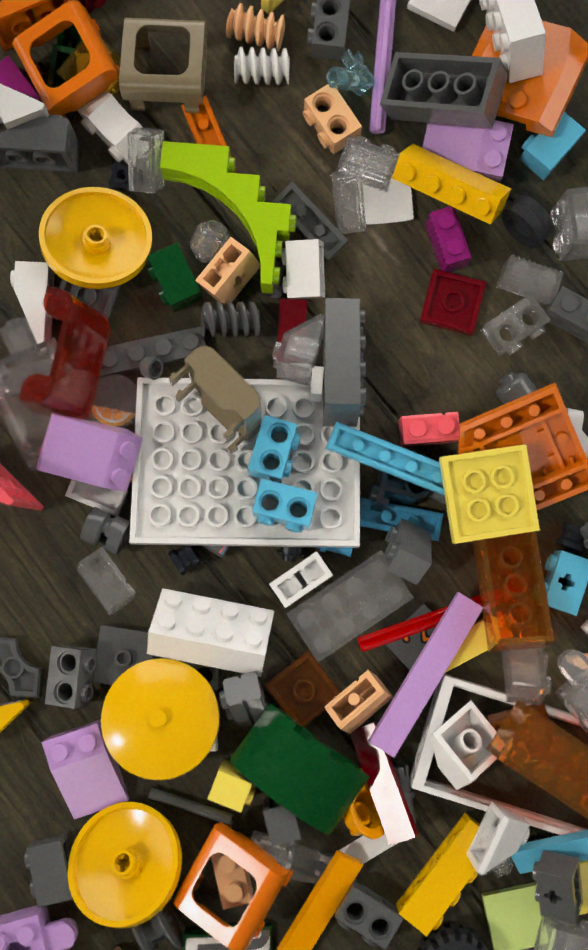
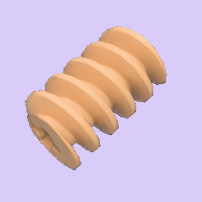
M239 3L236 10L233 8L230 10L226 25L227 38H231L235 33L237 41H241L245 36L248 44L253 43L256 38V45L258 47L263 46L266 41V46L269 50H272L276 44L277 51L279 52L285 32L284 15H281L276 22L274 20V12L271 11L268 18L265 19L264 10L260 9L257 16H255L253 6H250L247 12L244 13L243 3Z

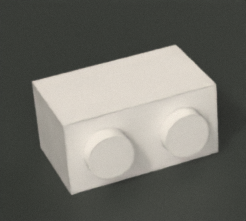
M319 239L285 241V248L282 249V263L286 265V277H283V291L287 293V298H325L323 241Z

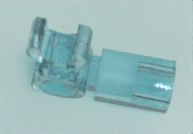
M348 49L341 56L342 62L347 68L332 67L327 72L326 79L330 88L353 91L356 95L362 96L375 84V80L367 66L363 65L364 58L362 54L357 51L352 55L351 50Z

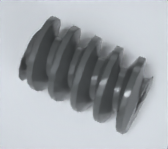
M252 301L248 302L246 307L243 302H238L235 308L232 302H227L224 308L221 302H216L213 309L210 302H205L201 311L202 336L204 338L206 330H209L212 338H215L217 329H220L222 336L226 337L228 329H231L233 336L237 337L239 329H242L244 336L248 337L250 329H253L255 336L259 337V310Z

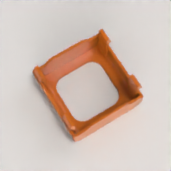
M77 0L64 3L13 40V46L42 102L45 104L49 115H60L67 118L65 115L67 112L77 111L107 91L110 84L119 79L120 66L115 65L100 36L101 31L95 19H91L86 8ZM74 24L89 51L90 62L83 71L59 87L50 88L45 84L41 76L43 71L38 62L31 57L30 50L32 47L44 45Z
M219 822L214 825L173 902L179 910L230 950H246L253 938H258L265 925L263 921L282 886L286 887L293 875V870L285 869L270 853L244 834L232 830L231 825ZM216 852L224 853L251 873L257 883L256 893L240 922L235 927H231L206 906L195 902L193 898V891L199 888L205 877L201 872L210 856Z

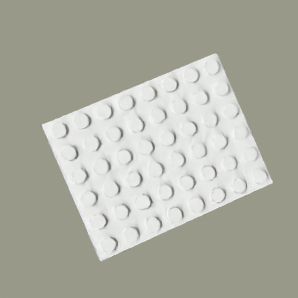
M145 377L137 378L135 434L142 437L143 440L133 469L130 544L360 547V463L325 449L334 426H323V386L321 402H314L310 400L311 380L244 379L260 397L262 420L264 415L295 423L297 424V433L301 434L297 451L292 450L289 460L293 461L289 478L284 477L282 484L317 492L318 495L309 531L303 530L302 533H296L286 530V525L275 522L274 526H268L258 523V518L253 517L252 511L261 478L250 476L248 466L258 433L249 441L245 439L237 446L238 450L230 454L227 448L241 434L234 432L235 436L226 440L223 434L227 430L201 405V394L196 389L191 391L180 403L176 400L177 392L179 390L183 391L191 383L190 378H181L174 386L170 384L169 378H158L156 380ZM358 417L357 427H352V428L357 429V430H359V431H360V417ZM276 432L272 436V439L277 443H282L288 438L283 432ZM274 458L267 459L264 462V467L268 470H274L280 465L279 461ZM267 498L262 503L263 508L268 511L275 510L279 505L278 501L274 498ZM295 505L291 508L290 513L296 518H301L305 516L307 510L302 505Z

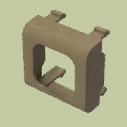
M125 17L119 87L122 99L129 100L132 111H145L144 101L184 103L186 113H199L198 103L203 104V91L205 89L207 59L206 21ZM148 32L188 34L190 44L188 68L180 75L142 74L134 67L136 45L137 47L144 48L151 47Z
M208 346L198 347L184 359L185 366L176 374L174 372L171 374L169 382L174 386L188 373L191 383L183 391L179 390L177 392L176 400L180 403L191 391L196 389L201 394V405L227 430L223 434L226 440L235 436L234 432L241 434L227 448V451L231 454L238 450L237 446L245 439L249 441L259 432L262 424L260 397L214 349Z

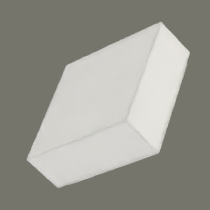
M314 366L312 368L311 401L321 402L324 367Z

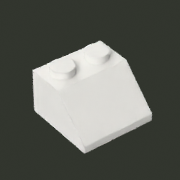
M472 701L464 705L430 735L437 766L456 790L472 783L509 748Z

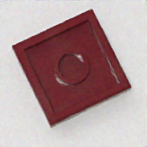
M433 268L419 323L472 336L486 282Z

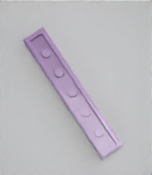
M459 592L455 594L368 741L392 757L396 756L483 609L482 606Z

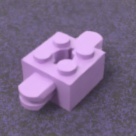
M35 905L0 915V950H67L74 945L78 936V926L72 918H63L51 922L47 905L42 907Z

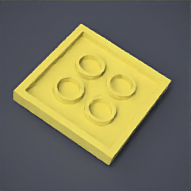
M526 444L439 457L453 544L540 530Z

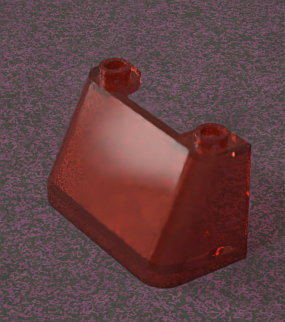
M47 286L43 300L44 309L50 317L62 321L50 375L33 374L28 376L22 384L18 400L32 413L50 417L54 413L86 420L92 411L111 332V325L104 314L69 292Z

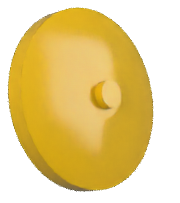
M84 187L61 195L49 205L40 222L39 241L46 263L59 277L80 287L105 289L128 282L144 268L148 261L147 256L151 253L152 230L142 208L128 196L108 188Z
M172 659L147 660L125 671L108 691L101 713L102 734L112 757L128 772L151 780L175 778L199 765L213 747L220 724L218 700L209 682L196 669Z
M121 802L108 806L95 814L77 835L68 861L70 892L81 912L92 921L112 928L134 927L154 917L167 904L179 881L182 867V851L177 832L162 813L142 803Z

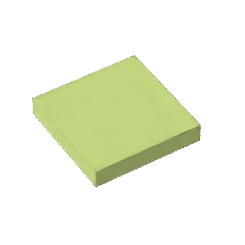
M537 882L481 893L493 950H521L552 943L547 919L541 916L539 902L535 900Z

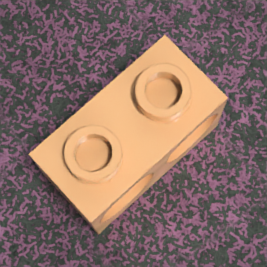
M332 82L304 99L303 116L309 126L314 125L318 131L317 136L320 143L325 149L328 147L333 155L360 138L362 126ZM320 106H325L329 110L326 112H320L317 110V108ZM340 128L344 133L334 134L331 130Z

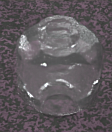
M216 220L201 222L197 226L190 240V248L199 261L208 263L215 257L230 238L227 228Z

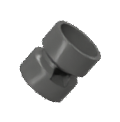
M94 507L83 525L80 540L94 546L102 544L103 550L119 555L130 534V521L119 516L111 518L110 512Z

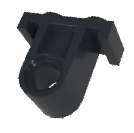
M373 468V473L377 475L376 481L372 483L368 494V499L372 500L370 510L382 512L388 506L389 501L413 506L429 494L430 490ZM409 484L414 485L417 488L418 493L412 492L409 488Z

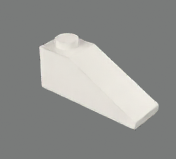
M15 261V270H12L10 274L11 286L14 287L13 289L37 344L44 350L50 351L53 315L50 311L53 306L55 272L46 262Z

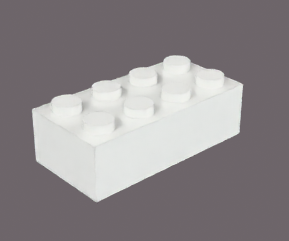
M479 0L482 11H487L488 31L493 30V47L495 52H500L499 58L508 74L509 83L543 75L546 32L535 0Z
M162 588L148 632L147 654L244 674L255 672L257 676L261 677L274 610Z

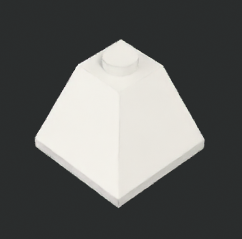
M491 801L466 854L479 874H486L515 854L520 845L526 843L530 833V824L524 817Z

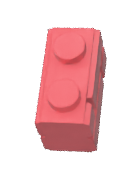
M447 412L444 415L442 413L401 416L398 420L401 447L450 444L459 441L458 412Z

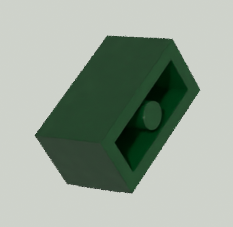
M178 242L147 256L151 265L146 268L153 282L159 280L162 290H159L158 293L164 306L170 304L173 312L203 299Z

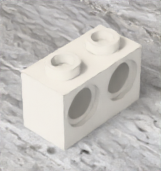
M316 551L269 583V585L286 608L333 576V574Z

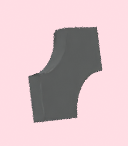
M0 637V672L9 684L10 696L41 697L43 668L36 667L24 659L19 650L18 638Z

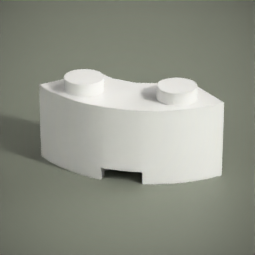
M106 91L77 110L83 117L81 123L85 129L92 135L96 133L110 147L108 149L109 153L118 162L124 160L132 166L154 145V142L141 124L124 110L112 94Z

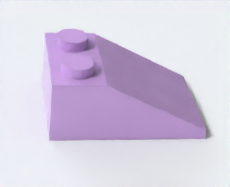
M495 120L493 129L428 123L422 148L499 183L503 177L514 124Z
M52 413L36 469L90 485L127 492L143 438L125 428Z
M101 719L49 736L42 742L50 771L74 819L101 811L113 804L129 801L119 765L105 744L101 729Z

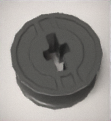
M169 902L154 917L132 927L141 950H159L158 943L167 938L176 948L183 947L182 930Z

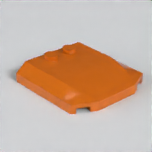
M542 21L546 32L543 75L509 83L507 78L496 116L526 124V130L553 137L588 62V43L569 27ZM487 24L472 56L499 58L500 52H495L493 47V30L488 31Z
M555 383L460 423L458 454L526 444L537 510L588 490V459Z

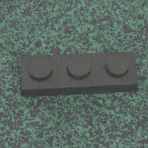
M293 182L273 200V203L291 204V215H296V227L308 240L319 239L323 241L324 257L328 261H331L349 243L347 238Z

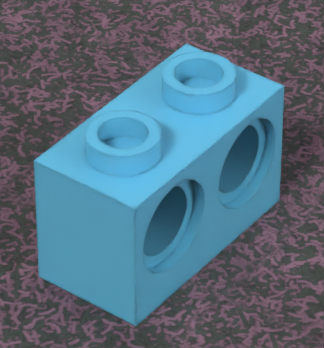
M264 415L248 466L250 476L281 484L284 477L289 478L293 461L289 460L292 450L297 451L301 434L297 433V424ZM276 432H283L288 438L282 443H277L272 439V436ZM274 458L279 461L280 465L274 470H268L264 467V462L267 459Z
M261 479L252 511L253 517L258 518L257 522L264 525L274 526L276 522L286 525L285 529L292 532L302 533L303 530L309 531L318 493ZM267 498H274L278 501L279 505L275 510L268 511L263 508V501ZM295 505H302L306 508L307 513L301 518H296L290 513V510Z

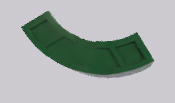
M270 703L230 759V763L282 807L317 830L329 835L370 776L327 744L323 745L312 737L313 734L286 712Z

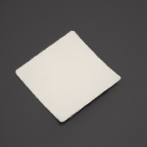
M393 175L359 177L362 224H383L412 220L414 216L411 187L392 179Z

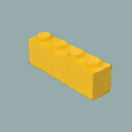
M415 144L410 145L400 153L392 179L488 224H491L502 213L511 188Z
M466 812L396 903L398 913L425 936L431 930L435 931L441 925L445 911L449 906L453 907L456 905L461 897V890L467 883H472L478 875L466 854L480 824Z

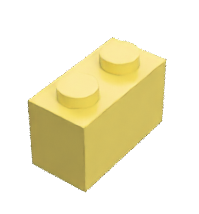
M223 759L208 800L241 813L244 804L250 806L256 786L242 775L230 761Z

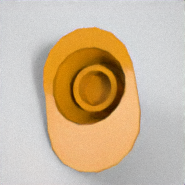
M366 782L343 815V821L352 836L364 835L373 840L379 839L384 834V829Z

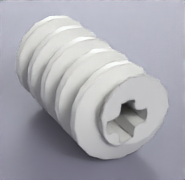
M240 47L234 58L235 84L238 83L240 76H242L244 84L249 83L251 76H253L255 84H259L263 76L267 85H270L272 77L275 78L277 85H280L283 77H285L287 85H289L290 57L287 49L283 48L281 55L278 56L276 48H272L270 56H267L265 48H261L259 56H256L254 47H251L248 56H245L243 47Z

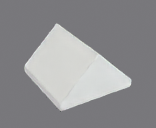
M0 84V116L7 130L38 117L50 116L44 103Z

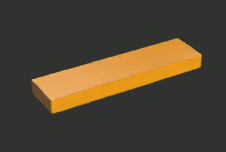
M339 850L335 852L277 947L278 950L313 949L363 867L359 859Z

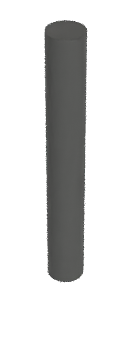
M154 787L151 788L148 799L230 825L233 816L232 813Z

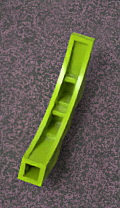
M163 141L160 161L163 179L185 183L201 189L222 201L238 216L248 230L258 252L261 266L262 293L273 294L274 284H279L280 267H276V257H282L283 241H289L290 232H295L296 215H291V204L265 202L266 186H261L260 175L235 173V158L231 157L229 146Z

